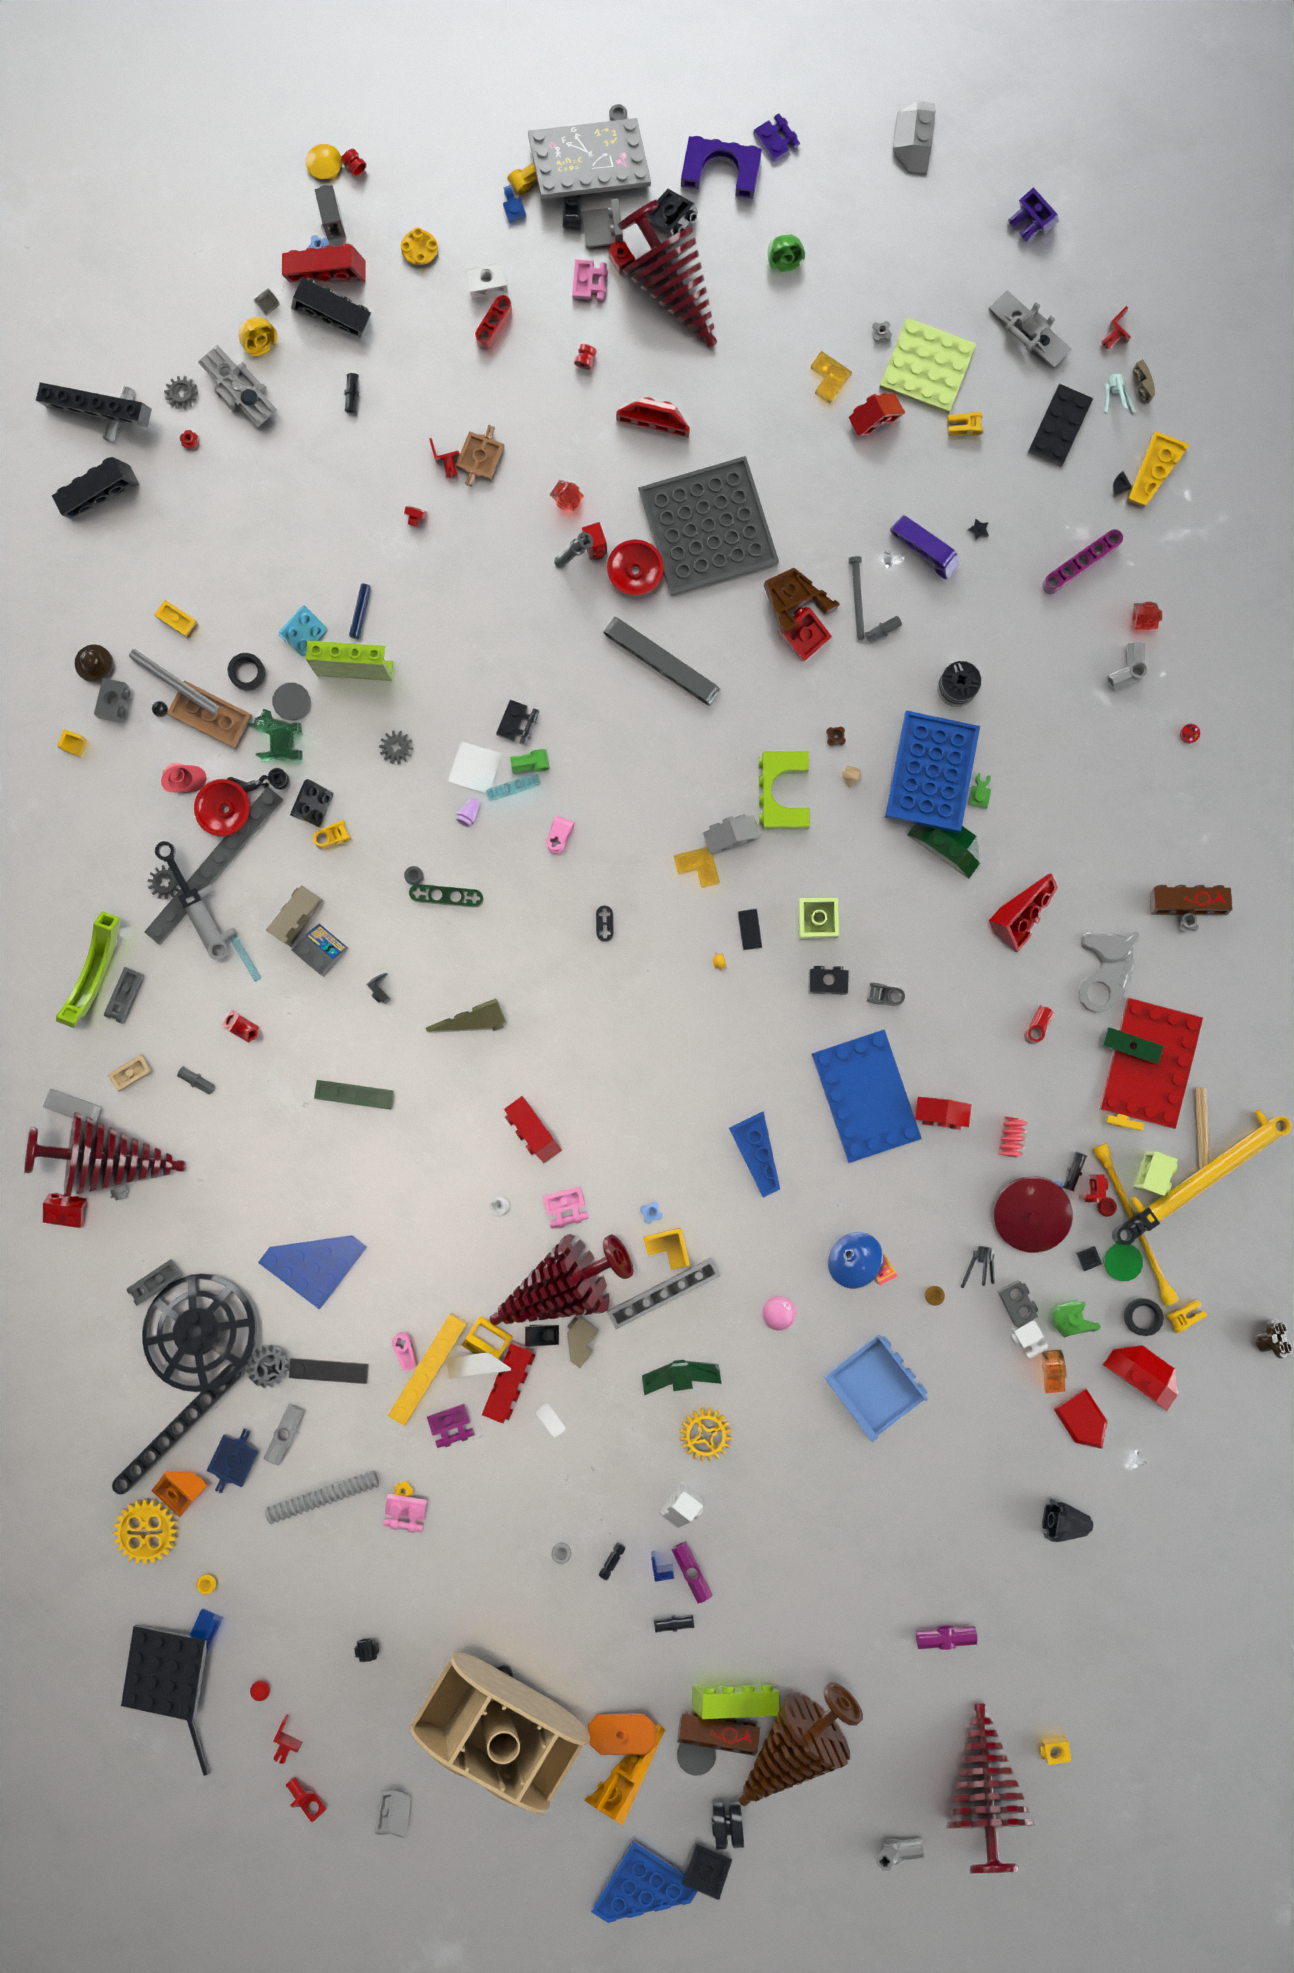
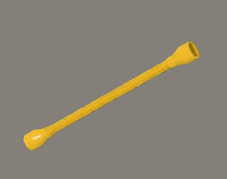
M1105 1143L1093 1148L1096 1158L1103 1164L1109 1176H1111V1181L1115 1185V1190L1119 1194L1118 1196L1129 1219L1132 1218L1135 1213L1114 1170L1108 1144ZM1142 1234L1138 1237V1240H1140L1139 1242H1141L1140 1244L1145 1251L1151 1267H1153L1152 1270L1156 1274V1279L1159 1281L1161 1299L1165 1306L1179 1301L1175 1290L1163 1277L1161 1268H1159L1160 1266L1155 1259L1149 1243H1147L1148 1240L1144 1236L1145 1234Z

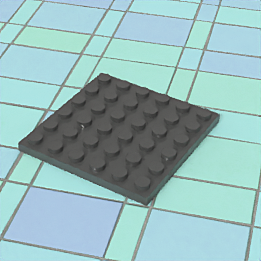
M746 456L638 487L656 549L663 559V572L671 595L779 563Z

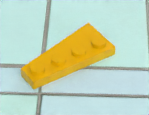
M1155 431L1127 501L1145 508L1190 444Z

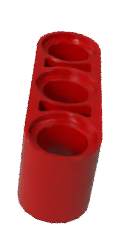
M500 295L494 300L475 332L476 342L480 349L487 350L492 347L512 314L511 301L505 295ZM501 305H507V306H508V307L505 308V309H500V308H499ZM492 320L498 321L495 325L489 324ZM482 336L489 337L487 340H480Z

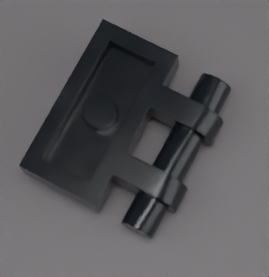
M510 699L496 735L512 742L515 741L516 736H520L519 744L526 746L528 740H531L533 735L531 732L539 720L538 715L540 711L533 708L531 714H526L527 705ZM522 721H528L525 729L521 730Z

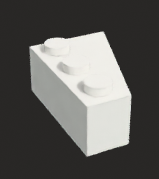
M683 1482L659 1514L679 1528L690 1523L694 1518L697 1520L702 1514V1496Z

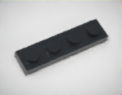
M290 1358L289 1378L367 1384L369 1364Z

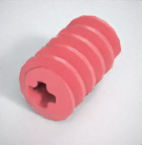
M1004 1116L1009 1121L1003 1122V1125L1008 1127V1129L1002 1130V1133L1007 1136L1001 1137L1000 1140L1005 1142V1144L999 1145V1148L1004 1150V1152L998 1154L1016 1158L1023 1156V1153L1018 1151V1149L1024 1148V1145L1019 1143V1141L1026 1139L1021 1134L1027 1132L1022 1126L1028 1125V1122L1023 1119Z

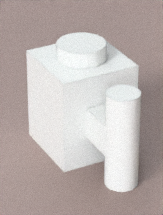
M1034 1319L1011 1329L1013 1333L1011 1338L1016 1346L1020 1345L1022 1348L1030 1346L1031 1350L1025 1352L1028 1359L1049 1349L1046 1342L1040 1345L1037 1343L1044 1336Z

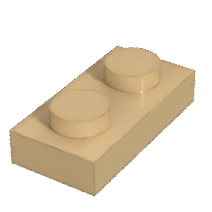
M139 1055L108 1074L116 1090L120 1092L152 1072L144 1056Z

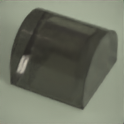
M269 288L253 299L265 316L280 305L278 299Z

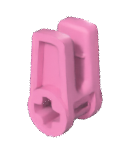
M404 1332L397 1334L392 1340V1347L404 1371L411 1370L418 1365L411 1337ZM399 1337H401L402 1340H406L404 1347L402 1346V1344H397V1342L400 1340Z

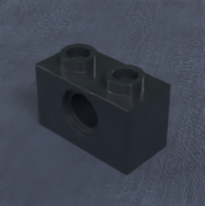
M813 966V969L809 970L808 993L847 995L849 970H844V967L834 966L833 970L825 969V966ZM825 975L832 976V985L824 983L823 978Z

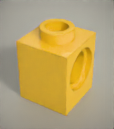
M1065 1736L1041 1740L1042 1747H1039L1040 1755L1048 1765L1072 1761L1069 1742ZM1053 1747H1058V1753L1055 1755H1051V1749Z

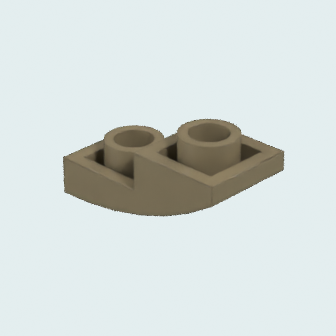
M1142 359L1134 366L1133 374L1136 380L1141 382L1137 388L1140 398L1149 404L1155 396V388L1151 373Z

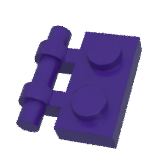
M780 113L774 116L777 124L773 126L768 120L754 129L753 132L773 162L778 161L789 153V144H792L794 148L800 145L795 131H791L788 121L782 118ZM781 130L786 135V137L783 139L778 133Z

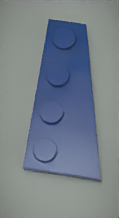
M763 1111L730 1127L729 1130L762 1197H766L780 1190Z

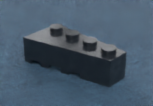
M114 457L104 459L99 466L90 468L83 476L73 479L69 485L59 488L52 495V498L60 514L71 519L91 509L93 503H103L108 500L107 496L115 493L119 495L125 492V487L131 484L135 487L139 485V482L129 464Z

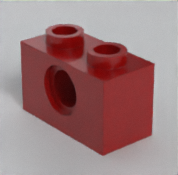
M600 522L582 527V532L590 534L593 538L592 547L586 549L589 560L604 558L607 555V542Z

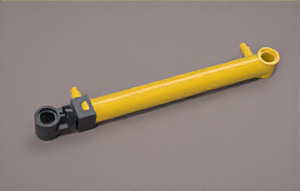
M1260 1110L1255 1111L1254 1113L1262 1127L1170 1190L1168 1194L1166 1193L1165 1196L1160 1197L1148 1207H1144L1135 1196L1132 1197L1131 1201L1138 1212L1125 1223L1113 1229V1241L1119 1245L1132 1244L1135 1239L1146 1231H1151L1170 1214L1278 1138L1288 1134L1292 1128L1290 1120L1284 1116L1273 1117L1267 1120ZM1277 1122L1281 1123L1282 1128L1280 1131L1276 1128ZM1123 1230L1127 1232L1126 1240H1122L1120 1237Z

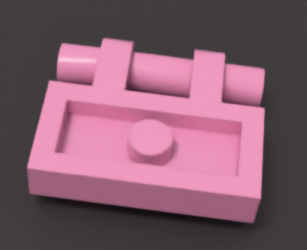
M575 259L572 298L591 300V293H596L597 300L604 301V294L607 291L605 281L608 277L607 263L601 262L599 268H594V261ZM593 277H598V284H592Z
M580 1187L543 1197L547 1216L552 1214L556 1216L555 1220L549 1221L551 1229L556 1227L563 1228L567 1224L574 1222L578 1224L582 1223V1220L589 1219L587 1211L581 1213L578 1211V1207L585 1206ZM572 1209L573 1215L562 1218L561 1212Z
M388 1494L385 1515L392 1516V1519L385 1518L383 1526L391 1527L394 1530H397V1528L406 1529L412 1533L414 1531L422 1532L423 1524L416 1523V1520L424 1521L427 1500ZM399 1517L408 1518L410 1522L400 1521Z

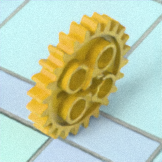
M144 1499L142 1504L137 1500L135 1501V1506L130 1503L128 1505L129 1510L124 1508L121 1510L123 1515L117 1516L120 1522L114 1524V1527L118 1528V1530L113 1532V1535H118L114 1543L120 1542L117 1550H124L122 1556L129 1554L128 1561L136 1558V1564H138L143 1559V1564L146 1565L150 1559L153 1564L156 1562V1557L159 1560L163 1559V1554L168 1555L170 1553L168 1548L175 1546L171 1541H175L178 1538L173 1535V1533L178 1531L177 1528H173L177 1521H171L174 1513L168 1515L169 1507L163 1510L162 1502L156 1506L155 1499L150 1504L147 1499ZM133 1517L139 1520L140 1524L138 1527L132 1524ZM152 1517L159 1519L158 1526L152 1524ZM144 1528H145L146 1531H154V1530H157V1529H162V1530H163L162 1533H160V1532H150V1533L147 1534V1535H146L145 1532L134 1533V1534H129V1533H128L129 1530H131V1531H141V1530H143ZM133 1537L139 1539L140 1545L138 1547L133 1545ZM152 1537L159 1539V1546L153 1545Z

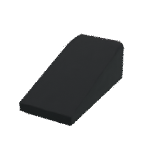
M757 909L738 911L743 950L762 948Z

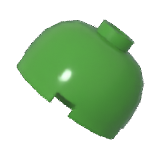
M781 234L775 237L767 249L769 265L772 269L774 267L779 269L780 272L791 271L800 266L799 262L802 258L803 261L805 259V250L800 239L793 234Z

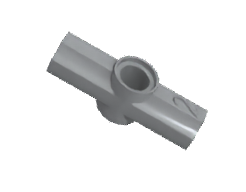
M288 1405L263 1459L275 1465L280 1464L290 1441L294 1437V1432L304 1413L303 1409L296 1405ZM280 1430L288 1432L287 1439L280 1437Z

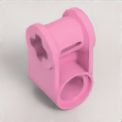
M556 815L547 838V846L551 853L559 854L564 850L575 822ZM558 840L559 845L553 847L552 842L555 843Z

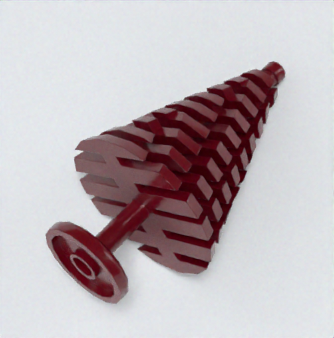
M653 200L617 224L621 230L637 224L651 248L650 251L629 264L622 271L628 275L657 258V261L631 279L637 283L663 268L664 271L640 287L646 291L668 277L670 281L652 292L650 296L655 299L674 287L676 291L660 301L659 304L664 307L680 297L681 302L669 309L668 312L673 315L686 307L688 312L678 317L677 320L682 323L692 317L694 322L687 325L686 328L690 331L698 327L700 332L696 333L695 336L698 339L703 336L707 347L711 348L717 344V339L711 333L715 328L713 323L707 326L705 321L711 318L712 314L709 311L702 316L699 312L710 305L709 300L707 299L697 306L694 303L695 300L707 293L706 286L692 295L688 292L703 282L704 276L702 274L686 285L683 283L685 279L702 268L701 262L681 274L677 273L678 270L699 257V252L696 250L675 264L671 262L696 245V238L685 242L668 254L666 252L693 233V225L661 243L647 219V216L658 208L657 200Z
M75 1112L68 1148L38 1145V1129L30 1127L24 1173H31L36 1157L67 1160L64 1180V1197H67L72 1193L77 1161L79 1163L76 1194L84 1192L89 1162H91L89 1192L97 1188L101 1163H103L101 1189L109 1186L113 1164H115L114 1186L121 1185L125 1165H127L126 1183H131L134 1181L136 1166H140L138 1180L141 1181L146 1179L148 1167H151V1178H155L159 1174V1169H163V1176L169 1175L171 1170L183 1172L186 1164L184 1160H172V1155L166 1153L165 1159H161V1150L157 1148L154 1149L153 1158H149L150 1145L143 1143L141 1156L138 1157L139 1141L135 1138H132L129 1155H126L127 1135L122 1132L118 1141L117 1153L114 1154L116 1130L111 1127L108 1130L105 1151L102 1152L105 1125L100 1122L97 1123L93 1150L91 1151L93 1119L88 1117L85 1120L81 1148L79 1149L82 1115Z
M572 1234L564 1236L560 1243L552 1249V1252L545 1256L544 1262L542 1260L536 1266V1269L532 1270L529 1276L521 1282V1285L517 1286L513 1291V1295L510 1294L506 1298L505 1303L503 1302L498 1307V1313L490 1315V1322L496 1326L502 1321L505 1324H513L514 1321L516 1323H523L527 1319L529 1322L537 1319L546 1320L548 1318L571 1317L575 1314L579 1316L583 1314L604 1313L609 1307V1293L603 1297L601 1294L607 1287L604 1275L598 1278L596 1283L594 1280L600 1272L610 1267L622 1279H628L633 1276V1264L625 1246L613 1234L605 1237L603 1240L605 1257L591 1264L595 1257L590 1250L585 1252L581 1258L579 1257L586 1245L580 1239L572 1245L571 1242L575 1236Z
M977 1703L974 1705L976 1718L971 1719L970 1725L978 1726V1730L968 1731L967 1738H978V1743L965 1744L964 1751H979V1755L962 1757L961 1764H980V1768L961 1769L958 1776L981 1777V1781L957 1782L955 1789L982 1790V1793L954 1795L952 1802H983V1806H977L976 1808H952L949 1815H984V1819L977 1821H949L946 1828H985L987 1863L971 1865L970 1874L1019 1872L1017 1864L1000 1862L997 1828L1034 1826L1035 1823L1030 1818L996 1819V1815L1030 1813L1028 1806H994V1802L1025 1799L1022 1793H993V1789L1019 1787L1017 1780H992V1776L1013 1775L1014 1772L1010 1767H991V1763L1009 1762L1007 1755H989V1751L1004 1748L1001 1742H988V1738L999 1736L996 1730H986V1725H993L994 1723L991 1718H986V1704Z

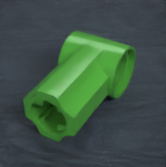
M546 749L534 750L530 754L510 757L513 774L527 771L541 772L550 769Z

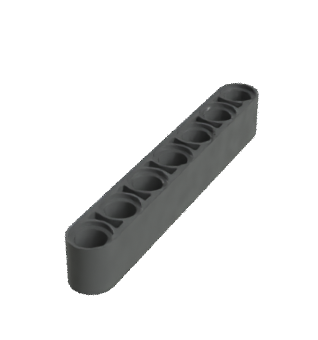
M614 616L603 631L609 639L706 705L710 706L721 689L716 684L621 619Z

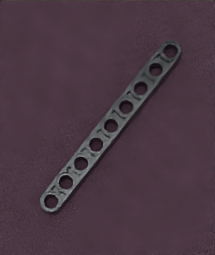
M231 1363L226 1366L210 1383L224 1377L231 1371L232 1366L236 1365ZM245 1367L238 1376L225 1384L224 1390L217 1388L201 1392L114 1479L112 1483L113 1491L120 1495L130 1491L244 1376ZM205 1394L211 1397L210 1404L204 1403L203 1396ZM191 1408L197 1411L196 1418L190 1417L189 1410ZM176 1423L182 1424L183 1431L181 1433L175 1429ZM162 1437L168 1438V1447L161 1443ZM148 1451H152L155 1454L154 1461L148 1459ZM135 1465L141 1468L140 1475L134 1473L133 1468ZM121 1479L126 1481V1489L120 1487L119 1482Z

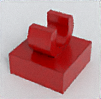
M406 506L404 514L410 515L408 525L417 526L419 518L426 519L427 511Z

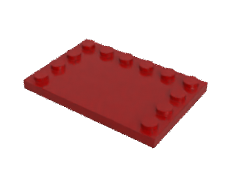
M1127 998L1119 1031L1163 1045L1164 1048L1157 1065L1114 1050L1099 1109L1176 1129L1203 1017ZM1130 1043V1048L1134 1049L1135 1045Z

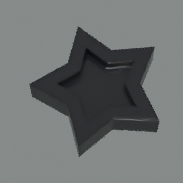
M975 519L974 526L970 527L967 531L974 534L975 541L981 536L988 537L989 534L986 528L989 522L981 523Z

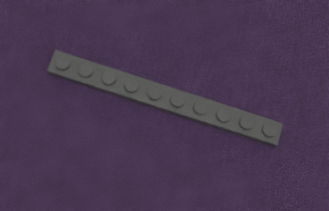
M267 786L250 806V814L245 825L238 832L225 836L186 882L190 890L197 888L199 891L211 885L283 801L277 793ZM181 889L144 932L159 945L162 944L187 914L178 896L183 894Z

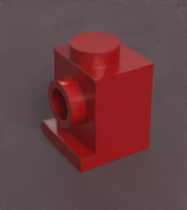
M616 241L610 245L608 256L620 275L625 267L635 261V257L625 241L621 243Z

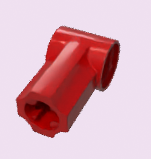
M1039 1005L1029 1028L1024 1034V1038L1029 1044H1036L1044 1039L1045 1032L1055 1014L1052 1009ZM1031 1030L1038 1032V1039L1032 1038Z

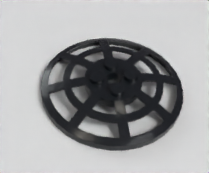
M193 1274L170 1283L151 1303L142 1329L144 1354L154 1373L170 1386L190 1392H205L217 1389L234 1379L249 1361L257 1337L255 1312L247 1296L234 1283L211 1274ZM196 1280H212L226 1287L217 1296L207 1291H196ZM188 1281L187 1293L178 1296L169 1305L161 1300L163 1295L173 1287ZM232 1291L242 1302L248 1319L235 1320L232 1309L224 1301ZM196 1297H206L214 1301L205 1310L197 1308ZM188 1299V1310L184 1311L181 1315L173 1310L174 1306L179 1302ZM156 1306L163 1312L158 1322L157 1336L147 1338L149 1319ZM219 1306L226 1312L229 1319L228 1322L219 1323L214 1315ZM169 1316L175 1321L173 1332L163 1334V1326L166 1317ZM198 1326L201 1329V1334L198 1337H194L192 1331ZM249 1327L247 1345L240 1359L231 1353L236 1341L237 1328ZM230 1329L229 1340L226 1348L218 1343L220 1332ZM174 1340L178 1350L173 1358L166 1351L164 1342ZM158 1344L162 1356L169 1363L164 1374L153 1362L148 1346ZM212 1349L220 1354L216 1360L204 1366V1354H207ZM184 1354L192 1355L195 1357L196 1367H186L179 1364ZM225 1359L236 1365L224 1377L208 1384L207 1371L216 1368ZM175 1369L185 1373H198L200 1385H184L170 1378Z

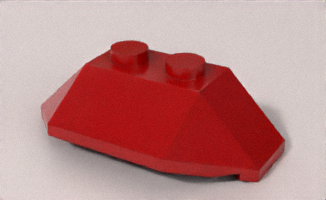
M639 397L616 412V421L689 438L690 427L678 408L670 402L663 401L661 403L650 397Z
M1143 1345L1113 1349L1102 1364L1165 1411H1168L1178 1396L1175 1368Z

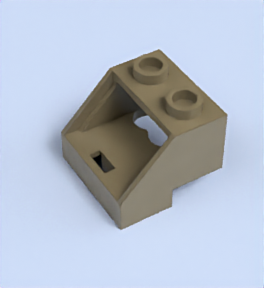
M580 1315L579 1318L574 1317L567 1326L569 1328L567 1335L570 1361L578 1368H581L592 1354L593 1349L588 1345L599 1331L597 1327Z

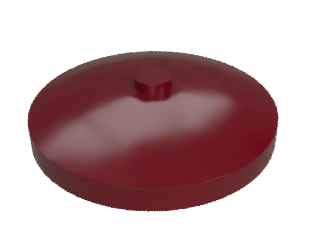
M1027 1176L1012 1181L1000 1192L994 1206V1221L998 1233L1007 1244L1023 1252L1039 1253L1054 1248L1065 1239L1072 1226L1073 1210L1068 1195L1057 1183L1040 1176Z

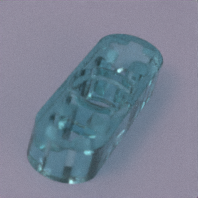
M532 774L486 790L488 800L493 801L536 787L541 782L538 774Z

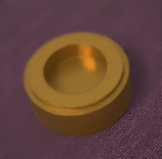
M931 1286L925 1291V1299L929 1304L937 1306L944 1301L945 1293L940 1287Z

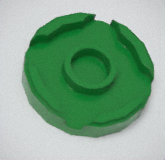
M1114 1244L1106 1251L1103 1263L1107 1274L1111 1278L1118 1281H1130L1141 1273L1143 1257L1140 1251L1131 1244Z

